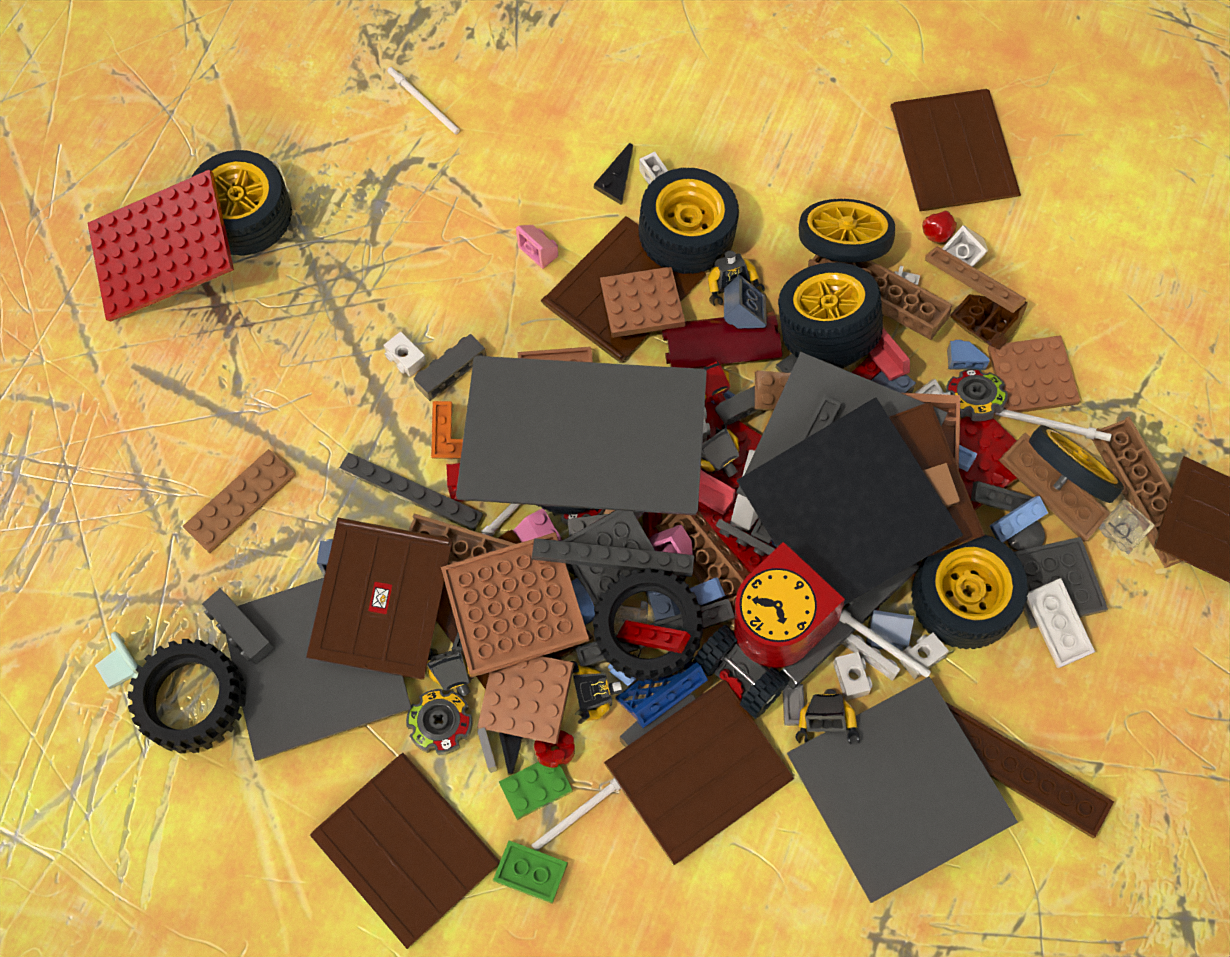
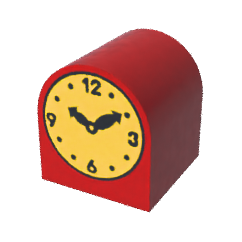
M782 542L743 580L738 589L734 621L737 643L748 658L760 665L773 668L792 665L801 660L839 623L845 599L792 549Z

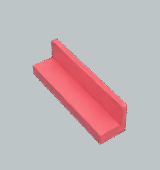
M883 328L878 344L868 355L889 380H893L910 373V359Z
M700 470L698 501L724 516L734 502L735 489Z

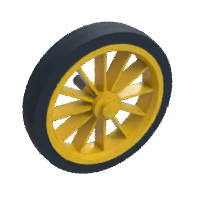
M829 199L814 203L803 211L799 221V239L804 247L820 257L838 262L857 263L877 259L891 249L895 238V222L885 210L874 204L855 199Z
M1040 425L1029 439L1030 445L1046 462L1062 474L1053 485L1057 490H1060L1069 479L1094 497L1112 503L1124 489L1121 481L1106 466L1085 449L1056 430Z

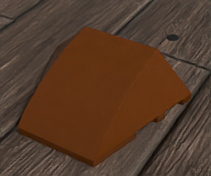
M969 294L952 312L951 318L978 340L1000 350L1018 329L1028 302L1025 301L1019 309L1012 313L985 296Z

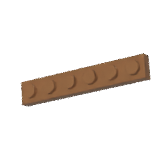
M938 246L926 254L925 261L1012 313L1025 303L1026 298Z

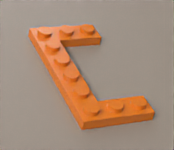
M433 401L431 458L461 459L463 439H452V401Z

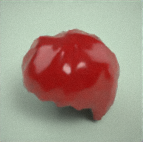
M948 211L931 214L923 220L922 224L924 235L928 240L935 243L947 242L957 228V222Z

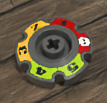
M980 369L959 372V377L953 376L946 386V392H950L951 395H960V417L968 416L972 421H985L992 419L994 413L1000 414L1005 408L1008 395L1007 391H1004V382L998 376L991 372L984 374Z
M442 689L430 690L420 695V703L411 705L412 709L408 711L406 718L407 728L413 730L412 734H410L413 743L426 753H429L431 749H435L437 755L449 754L459 749V741L461 739L467 740L472 730L471 714H466V711L469 709L467 702L453 691L444 695ZM436 720H443V723H436Z

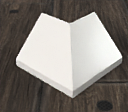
M965 225L942 248L972 267L988 252L984 238Z

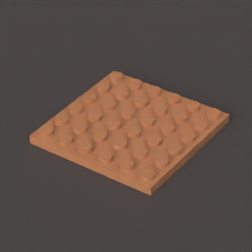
M556 532L537 538L558 541ZM534 539L441 567L471 678L589 641L566 564L532 560Z

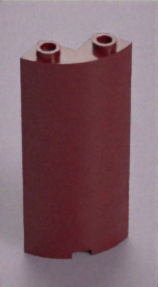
M766 312L767 325L763 328H736L733 324H728L724 317L685 321L684 327L662 330L663 341H666L668 345V353H665L666 364H670V367L692 368L708 366L716 361H719L720 364L782 357L780 333H778V322L775 312Z

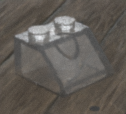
M1124 499L1102 522L1099 529L1105 537L1110 538L1116 543V546L1121 551L1129 555L1145 539L1155 525Z

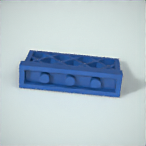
M691 661L684 666L681 672L678 671V674L672 675L670 678L665 676L658 678L659 681H653L652 679L637 681L615 698L637 720L638 724L644 728L708 681L701 665ZM662 682L661 686L654 687L655 683ZM649 684L648 688L641 689L644 685ZM646 694L645 698L638 699L639 695ZM629 696H633L632 700L624 701Z

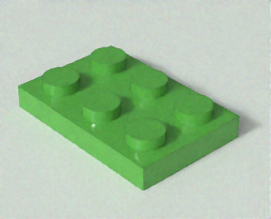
M537 762L499 781L517 820L573 792L560 764L556 768H550Z
M509 840L493 882L553 904L568 862Z

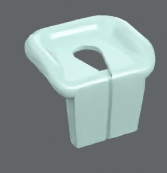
M118 632L111 634L116 650L95 665L109 689L131 678H137L139 674L136 671L138 664L124 644L125 639Z

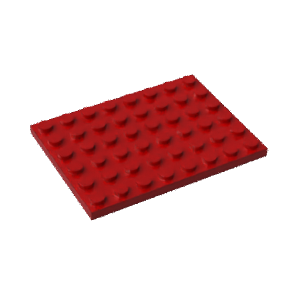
M211 170L202 172L87 223L105 318L110 322L234 270L215 178Z

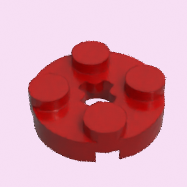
M560 730L558 744L535 740L534 752L538 762L550 768H556L562 763L564 765L568 764L575 755L574 737ZM552 746H558L559 749L551 751Z

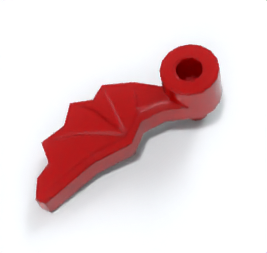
M723 669L720 672V678L730 684V688L741 700L742 692L744 691L742 683L738 681V678L729 676L730 672L728 669Z

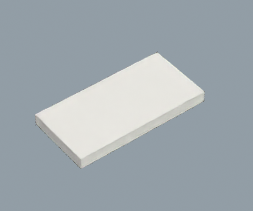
M1061 578L1029 591L1027 604L1057 668L1095 652Z

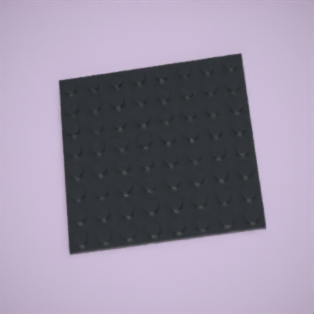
M877 397L737 479L738 484L776 547L784 542L845 599L844 605L963 536Z

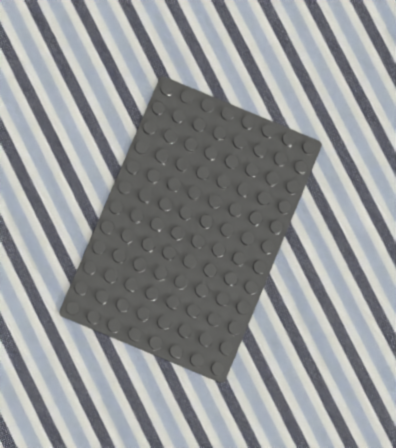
M475 356L473 359L456 491L457 499L696 515L698 513L706 370Z

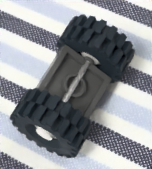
M727 625L719 628L704 643L693 660V663L697 662L701 665L708 677L715 674L720 678V672L723 669H728L730 672L729 676L738 678L744 689L740 706L755 719L774 703L789 682L776 668L771 667L769 669L748 658L740 649L735 632Z

